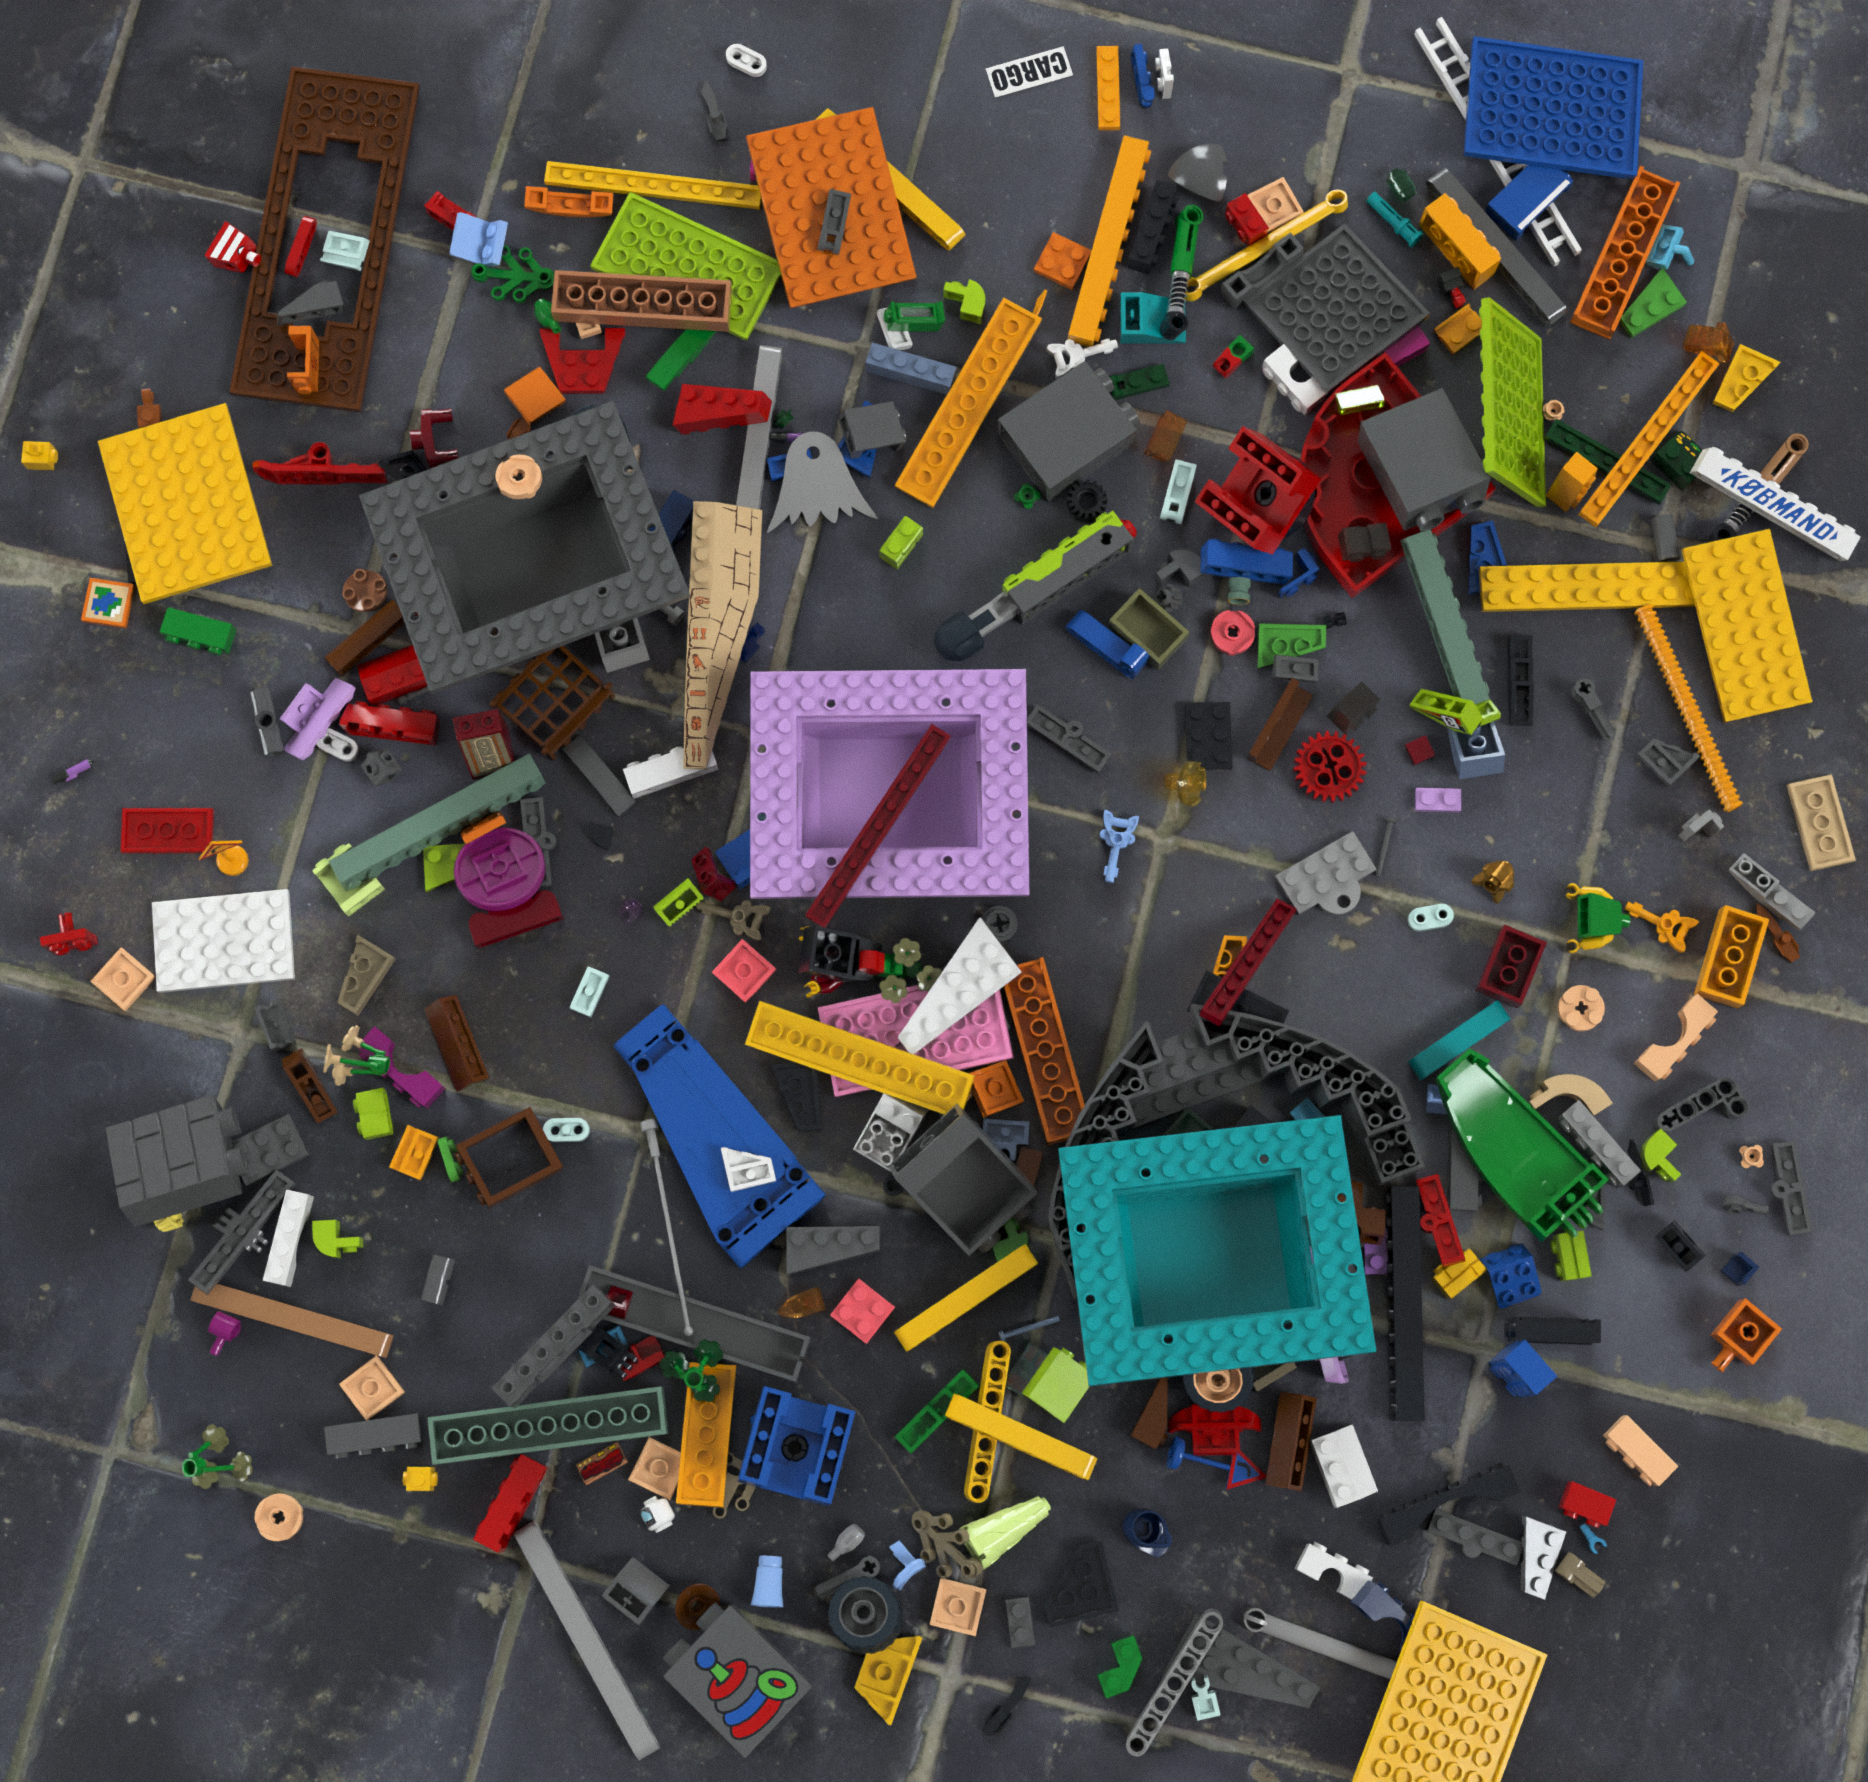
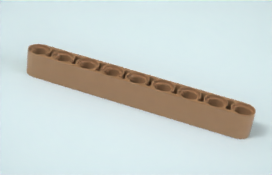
M217 1284L209 1295L194 1287L190 1301L385 1358L388 1356L394 1335Z

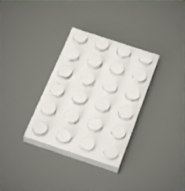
M288 889L152 902L156 986L158 993L295 980L290 893Z

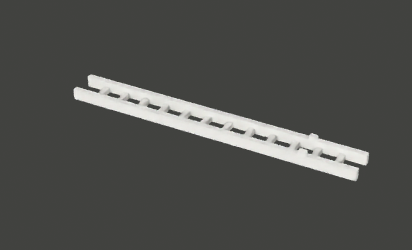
M1441 17L1437 19L1436 25L1443 35V39L1430 44L1421 28L1416 29L1414 35L1466 120L1468 95L1462 98L1456 85L1469 79L1470 63L1467 55L1463 53L1444 19ZM1448 44L1455 56L1441 62L1434 50ZM1459 62L1465 74L1452 80L1447 73L1446 67ZM1489 160L1505 187L1512 181L1509 176L1510 174L1520 169H1525L1528 166L1525 164H1515L1505 169L1501 161ZM1552 202L1546 208L1551 217L1539 223L1534 220L1528 226L1550 263L1555 267L1559 264L1560 260L1553 249L1563 245V241L1566 240L1575 256L1580 254L1582 249L1554 202ZM1555 222L1562 235L1548 241L1541 229Z

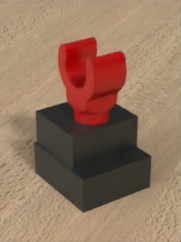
M1459 267L1441 273L1437 279V284L1443 296L1451 294L1453 305L1456 309L1464 306L1463 303L1466 302L1464 295L1460 291L1464 284Z

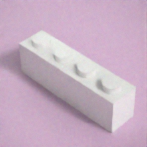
M682 747L673 748L669 751L670 753L663 756L661 754L650 756L648 761L642 763L636 761L628 764L627 768L623 769L633 799L719 770L713 752H711L707 769H684V748Z

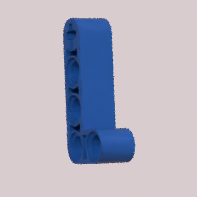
M1081 609L1065 626L1070 634L1131 679H1135L1148 662L1149 654L1137 644L1130 646Z

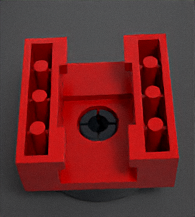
M1242 426L1228 448L1239 457L1238 462L1222 487L1209 479L1195 502L1251 547L1273 555L1282 539L1294 534L1307 520L1313 508L1315 488L1321 478L1309 470L1301 459L1288 454L1262 433Z

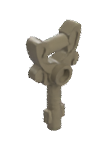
M705 900V902L700 901L696 908L705 915L711 916V914L731 919L730 923L734 927L735 935L740 936L745 933L757 942L761 941L759 928L762 919L771 910L770 907L764 905L751 907V903L747 900L743 901L741 906L737 905L734 910L716 906L714 902ZM750 914H754L751 927L749 928L746 926V919Z

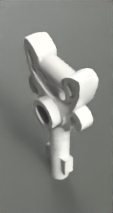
M1068 339L1065 341V345L1049 344L1046 347V351L1055 358L1057 365L1055 379H1058L1084 362L1085 357L1102 352L1104 354L1111 353L1113 349L1118 348L1116 339L1111 341L1110 339H1105L1101 341V344L1082 349L1081 345L1075 344L1073 340ZM1062 353H1066L1069 357V364H1065Z

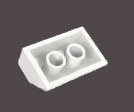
M1353 1424L1310 1440L1311 1449L1334 1508L1378 1492Z

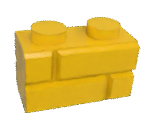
M1469 1248L1463 1251L1466 1262L1444 1268L1440 1264L1433 1270L1435 1275L1431 1277V1280L1448 1300L1452 1299L1487 1271L1485 1266Z

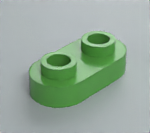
M447 1136L439 1138V1148L450 1181L461 1180L460 1175L464 1174L462 1165L460 1166L458 1161L456 1162L454 1153L457 1152L454 1140H449Z

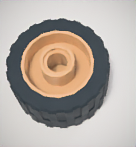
M1255 1367L1184 1375L1183 1385H1185L1187 1395L1199 1407L1211 1412L1232 1411L1236 1407L1241 1406L1250 1396L1254 1384Z

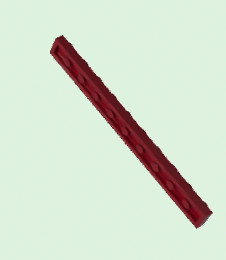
M931 724L805 914L806 918L823 929L827 927L950 741L951 735Z

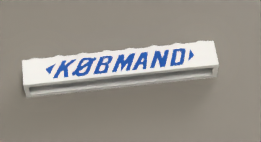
M1716 447L1702 450L1690 471L1692 475L1836 560L1845 561L1849 559L1861 537L1855 533V529L1848 525H1840L1836 522L1837 519L1829 514L1823 515L1817 511L1818 508L1815 505L1801 502L1798 500V495L1789 491L1787 493L1784 492L1776 482L1762 479V475L1752 469L1747 470L1742 467L1743 464L1739 460L1725 457L1722 450Z

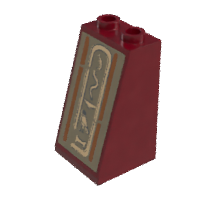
M498 709L453 718L456 739L473 780L484 778L515 761L509 728Z

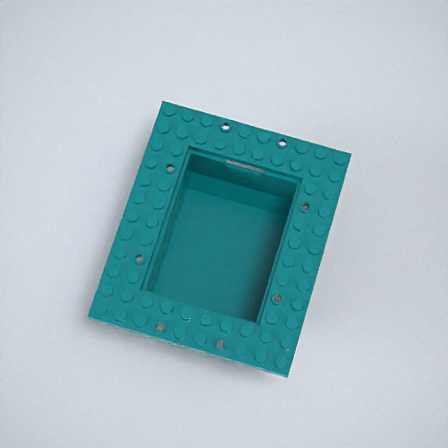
M1341 1115L1058 1148L1088 1386L1376 1352ZM1261 1156H1266L1268 1162L1263 1164L1260 1162L1259 1158ZM1148 1170L1150 1176L1143 1177L1141 1171ZM1339 1194L1344 1195L1345 1202H1339L1337 1196ZM1306 1216H1307L1309 1236H1310V1242H1311L1313 1263H1312V1258H1311L1309 1237H1308L1307 1224H1306ZM1078 1225H1083L1085 1227V1231L1083 1233H1079L1077 1231L1076 1227ZM1349 1265L1355 1266V1273H1350L1348 1271ZM1092 1296L1095 1299V1302L1093 1304H1088L1086 1302V1297ZM1291 1323L1292 1328L1287 1330L1283 1324ZM1172 1337V1343L1167 1344L1164 1342V1338Z

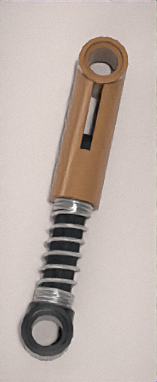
M1798 433L1788 437L1760 472L1761 478L1780 484L1807 451L1809 445L1807 438ZM1791 444H1795L1799 451L1793 450ZM1785 458L1787 461L1777 472L1775 468ZM1738 503V507L1734 508V512H1731L1730 516L1712 531L1708 538V543L1720 540L1717 536L1718 534L1724 535L1726 539L1736 537L1737 532L1740 530L1739 526H1743V522H1746V518L1750 517V513L1754 511Z

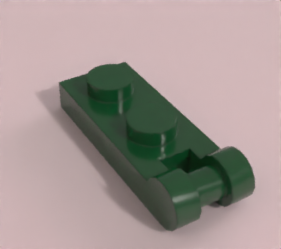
M1164 364L1121 375L1109 376L1115 388L1110 392L1114 400L1166 388L1170 385ZM1123 383L1124 389H1118V384Z

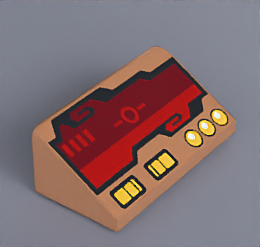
M616 1442L576 1464L585 1485H589L627 1464L628 1460L619 1443Z

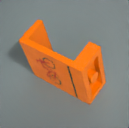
M289 326V336L296 349L306 350L305 372H287V378L294 390L300 394L318 392L319 340L311 326Z

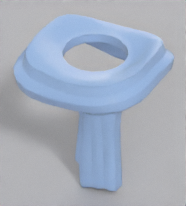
M899 1540L889 1548L893 1551V1555L905 1565V1568L896 1576L892 1585L894 1589L902 1590L906 1582L914 1574L926 1568L923 1559L916 1560Z

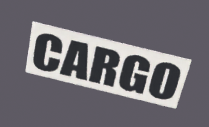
M1064 46L986 68L995 97L1073 75Z

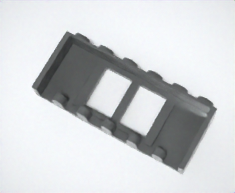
M592 1285L507 1371L492 1389L510 1407L516 1408L592 1333L591 1330L616 1305L598 1287Z

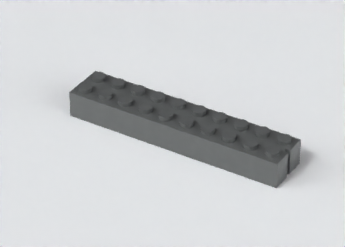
M591 1265L588 1266L578 1299L592 1285L598 1287L606 1296L611 1285L633 1292L625 1319L607 1314L602 1320L691 1349H695L699 1346L700 1341L705 1339L709 1342L716 1341L720 1345L719 1349L723 1351L722 1359L797 1383L803 1366V1362L799 1360L800 1357H806L811 1337L684 1296L689 1324L693 1329L692 1335L687 1336L684 1334L685 1323L679 1294Z

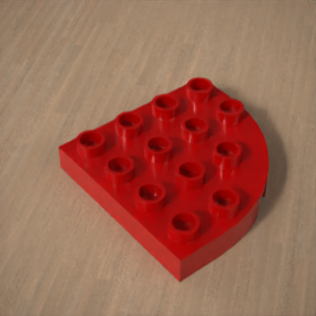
M1386 352L1350 377L1326 400L1314 418L1300 454V459L1309 470L1321 478L1315 488L1313 508L1303 524L1315 552L1351 598H1354L1406 560L1400 543L1401 539L1424 532L1420 531L1418 525L1406 531L1403 530L1357 442L1362 421L1421 397ZM1379 387L1383 397L1381 400L1342 407L1337 395ZM1489 482L1486 497H1484L1485 500L1489 499L1496 489L1491 482ZM1459 508L1443 514V522L1432 528L1431 532L1437 537L1467 514H1462Z

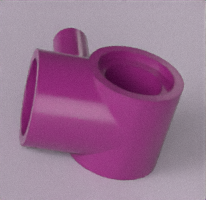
M221 1311L214 1315L208 1332L216 1335L217 1338L210 1350V1354L218 1356L225 1340L231 1342L233 1338L238 1336L241 1331L240 1320Z

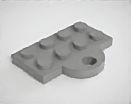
M1352 831L1277 874L1275 878L1292 906L1297 908L1296 913L1298 915L1317 904L1328 914L1344 915L1353 910L1360 899L1361 890L1358 881L1377 869ZM1345 896L1349 899L1350 904L1348 907L1342 908L1338 905L1337 899Z

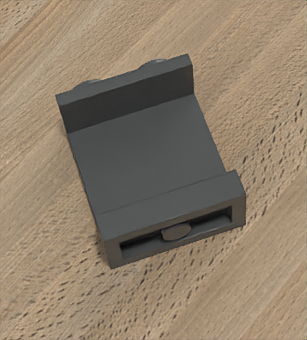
M893 401L843 411L839 417V422L851 459L860 458L866 450L894 445L895 450L898 451L905 444L906 432L901 428L900 414L898 409L895 408Z

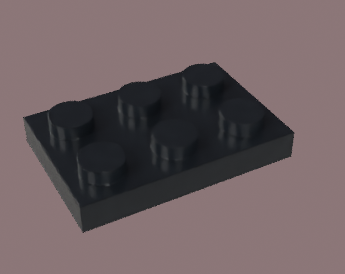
M1230 702L1185 703L1187 770L1232 769Z

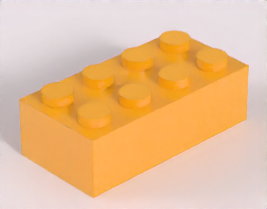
M1444 193L1424 209L1419 227L1454 268L1459 267L1461 276L1473 290L1495 274L1501 261L1499 251L1494 246H1490L1483 232L1477 230L1472 225L1470 217L1460 211L1457 202L1452 197L1449 198Z
M1727 905L1718 910L1694 995L1699 994L1702 998L1736 1009L1745 1004L1769 919Z

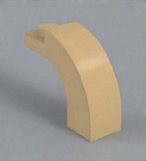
M1573 1074L1557 1075L1540 1083V1086L1544 1092L1539 1089L1529 1096L1531 1101L1528 1102L1536 1109L1554 1097L1567 1096L1576 1101L1580 1100L1593 1116L1613 1104L1599 1085L1590 1079Z

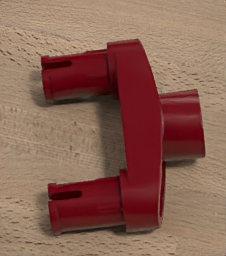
M451 408L440 410L422 409L421 429L409 430L412 450L423 449L430 468L458 459L457 449L438 452L437 449L435 450L431 427L435 423L453 422Z

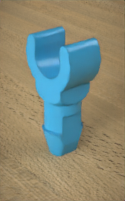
M1583 1523L1579 1526L1582 1533L1586 1536L1589 1549L1593 1554H1597L1594 1548L1596 1542H1600L1603 1547L1607 1546L1606 1542L1598 1538L1587 1525Z

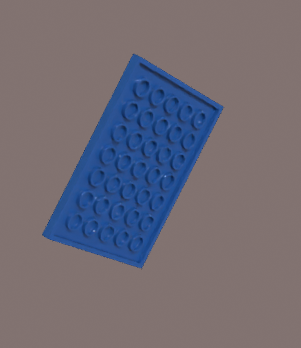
M1474 36L1471 44L1463 156L1634 180L1637 176L1643 60Z

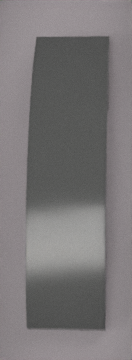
M580 735L562 749L618 817L636 804L619 780Z

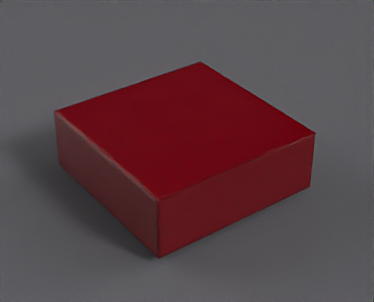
M1426 735L1404 746L1414 766L1435 756Z

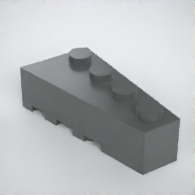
M879 1226L786 1227L788 1276L880 1252Z

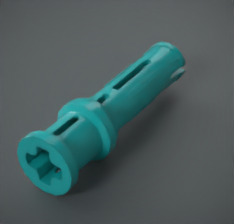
M1373 192L1367 198L1366 203L1392 225L1395 234L1401 235L1408 242L1410 248L1414 247L1421 240L1424 233L1418 231L1410 224L1411 221L1400 216L1377 192Z

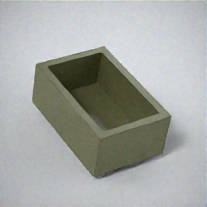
M1140 588L1113 615L1108 625L1114 633L1130 646L1133 644L1141 646L1149 654L1148 663L1157 671L1181 647L1189 636V631Z

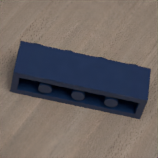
M675 490L672 491L658 514L674 554L676 552V544L679 540L682 541L688 531L686 528L690 522H693L694 501ZM650 527L649 531H654L656 528Z

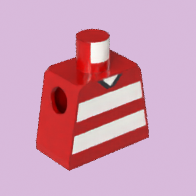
M226 221L204 255L214 267L238 273L245 272L249 264L256 267L261 262V255L256 253V244L247 235Z

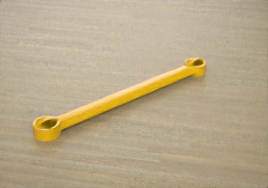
M1342 190L1329 192L1326 200L1200 276L1196 278L1191 277L1187 282L1188 287L1196 286L1194 292H1186L1187 297L1184 299L1186 301L1199 299L1203 290L1267 253L1275 243L1290 232L1295 236L1331 213L1344 212L1348 207L1347 194ZM1334 199H1342L1340 204L1334 205L1330 203Z

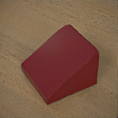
M611 1285L607 1297L616 1306L608 1315L625 1319L633 1292Z

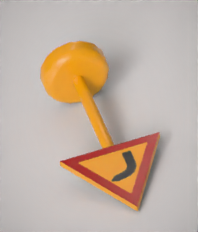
M242 840L211 841L199 857V860L217 854L218 868L229 876H236L244 872L249 862L246 851L238 846L242 844Z

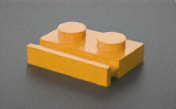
M1467 304L1434 328L1433 332L1438 335L1439 340L1454 355L1480 336L1482 320L1470 308V305Z
M407 1125L389 1167L421 1180L439 1137Z

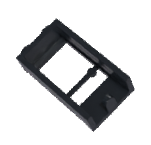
M1516 1316L1508 1319V1323H1505L1504 1335L1508 1337V1342L1513 1343L1526 1340L1528 1343L1592 1345V1343H1601V1319L1589 1321V1319Z

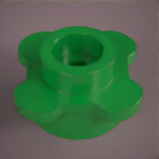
M1029 483L1023 484L1019 492L1014 495L1015 501H1020L1025 509H1031L1033 503L1041 497L1040 492L1036 491Z

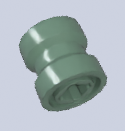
M1245 577L1229 578L1228 586L1231 592L1228 593V602L1239 605L1248 604L1250 602L1248 589L1251 587V580Z

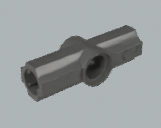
M261 687L254 689L250 692L256 716L255 723L259 729L265 757L279 756L285 753L279 729L280 722L276 716L270 688ZM267 718H272V723L264 727L263 721Z

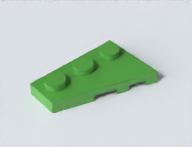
M1258 624L1257 669L1272 665L1275 655L1298 657L1326 648V625Z

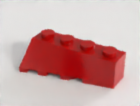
M357 701L355 704H347L339 725L347 735L436 746L440 719L435 712L430 710H421L420 713L412 712V709L407 707H399V710L390 709L388 705L377 704V707L368 706L365 702Z

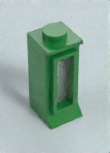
M892 301L884 311V322L887 323L888 331L938 332L945 322L943 301L937 303H894Z

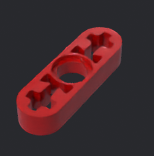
M308 216L302 218L285 264V274L294 277L299 276L316 231L317 220Z

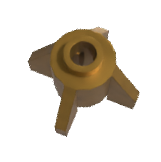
M1501 860L1487 863L1482 868L1483 872L1475 875L1471 880L1472 884L1483 885L1488 892L1492 893L1493 901L1497 904L1502 900L1505 891L1510 892L1514 887L1513 867L1509 862Z

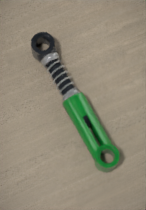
M1196 205L1186 206L1175 218L1177 229L1170 271L1172 289L1170 290L1171 294L1165 320L1159 327L1161 335L1167 340L1176 339L1188 327V319L1183 309L1186 302L1184 298L1187 297L1185 294L1188 291L1186 288L1188 287L1187 282L1192 277L1199 224L1203 220L1202 210Z

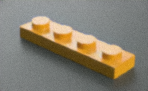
M1097 46L1098 130H1120L1118 46Z

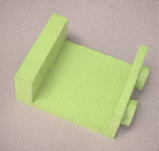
M349 843L346 846L343 844L336 848L333 852L334 855L319 861L315 865L316 868L312 870L348 917L385 890L375 877L362 882L355 889L345 891L329 861L352 849L353 847Z

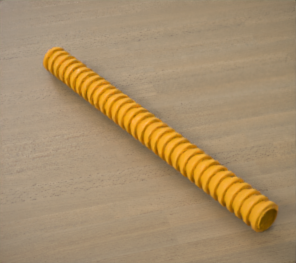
M1650 604L1642 606L1634 614L1639 617L1637 620L1641 622L1640 627L1644 628L1643 634L1647 635L1646 640L1650 641L1648 645L1653 648L1651 651L1655 653L1654 658L1658 660L1657 665L1661 666L1660 671L1664 672L1663 678L1667 679L1666 684L1670 686L1668 689L1673 692L1671 695L1675 697V704L1679 705L1677 709L1681 710L1680 715L1684 716L1683 722L1687 723L1686 729H1689V735L1693 736L1691 740L1696 743L1694 746L1698 748L1697 753L1701 754L1700 760L1704 761L1703 766L1707 767L1706 773H1709V779L1713 780L1711 784L1716 787L1715 793L1718 792V799L1722 800L1720 804L1724 805V812L1735 810L1741 807L1743 802L1739 801L1740 796L1735 793L1737 789L1733 788L1734 783L1730 782L1731 776L1727 775L1728 769H1725V763L1721 762L1723 758L1718 755L1720 752L1716 750V743L1713 744L1712 742L1714 739L1710 737L1711 732L1707 731L1708 725L1704 724L1705 719L1701 718L1702 712L1698 711L1699 706L1695 704L1697 701L1692 698L1694 695L1690 693V686L1686 685L1688 681L1684 680L1685 675L1681 674L1682 668L1678 667L1679 662L1675 660L1677 657L1672 654L1674 650L1670 649L1671 644L1666 641L1668 637L1664 636L1665 631L1661 630L1662 624L1658 623L1659 617H1656V611L1652 610L1654 606Z

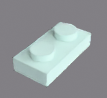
M588 966L569 1008L591 1018L610 976Z

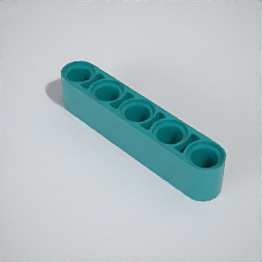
M1497 1000L1407 1063L1421 1081L1508 1022L1511 1018Z

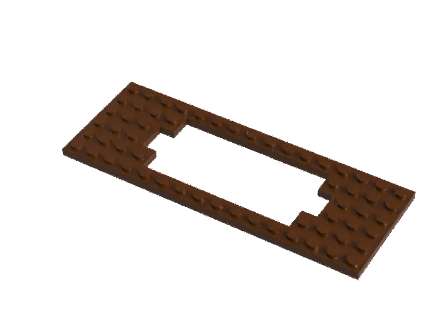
M291 66L256 253L261 255V262L258 266H253L229 391L231 395L361 412L420 91L419 83ZM328 140L360 144L357 155L358 160L382 164L368 239L370 242L365 255L353 324L327 320L324 337L317 336L319 340L318 392L300 394L291 385L287 378V372H305L306 350H297L289 336V326H293V323L277 326V314L269 313L299 153L325 156Z

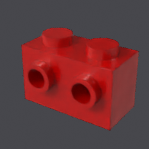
M1246 193L1227 203L1225 217L1229 224L1233 225L1239 239L1247 247L1268 234V225Z

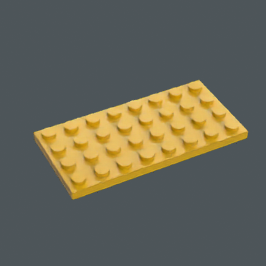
M1770 529L1683 548L1682 554L1723 722L1811 703L1812 698Z

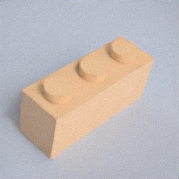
M1628 1415L1621 1416L1603 1435L1607 1439L1605 1443L1614 1452L1618 1450L1624 1456L1622 1460L1631 1469L1635 1467L1641 1473L1639 1477L1648 1486H1660L1678 1467Z

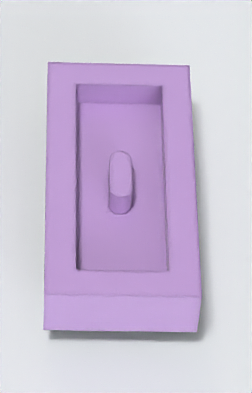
M1416 788L1415 812L1460 813L1461 789Z

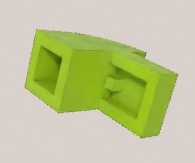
M969 279L967 287L956 281L951 283L945 282L943 298L962 302L960 319L981 324L985 312V293L982 287Z
M1661 1128L1656 1130L1644 1142L1640 1150V1157L1646 1172L1652 1171L1655 1168L1659 1178L1671 1183L1681 1173L1665 1157L1677 1144Z
M312 1221L313 1241L318 1250L323 1254L333 1258H341L340 1249H343V1253H355L357 1248H363V1238L361 1237L340 1238V1221Z

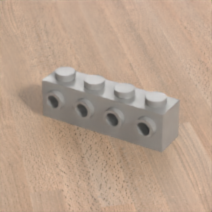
M1580 1100L1573 1103L1557 1117L1560 1121V1126L1567 1133L1570 1132L1575 1138V1143L1578 1147L1590 1155L1592 1163L1597 1168L1603 1170L1606 1174L1605 1176L1609 1179L1608 1181L1617 1188L1624 1186L1641 1171Z

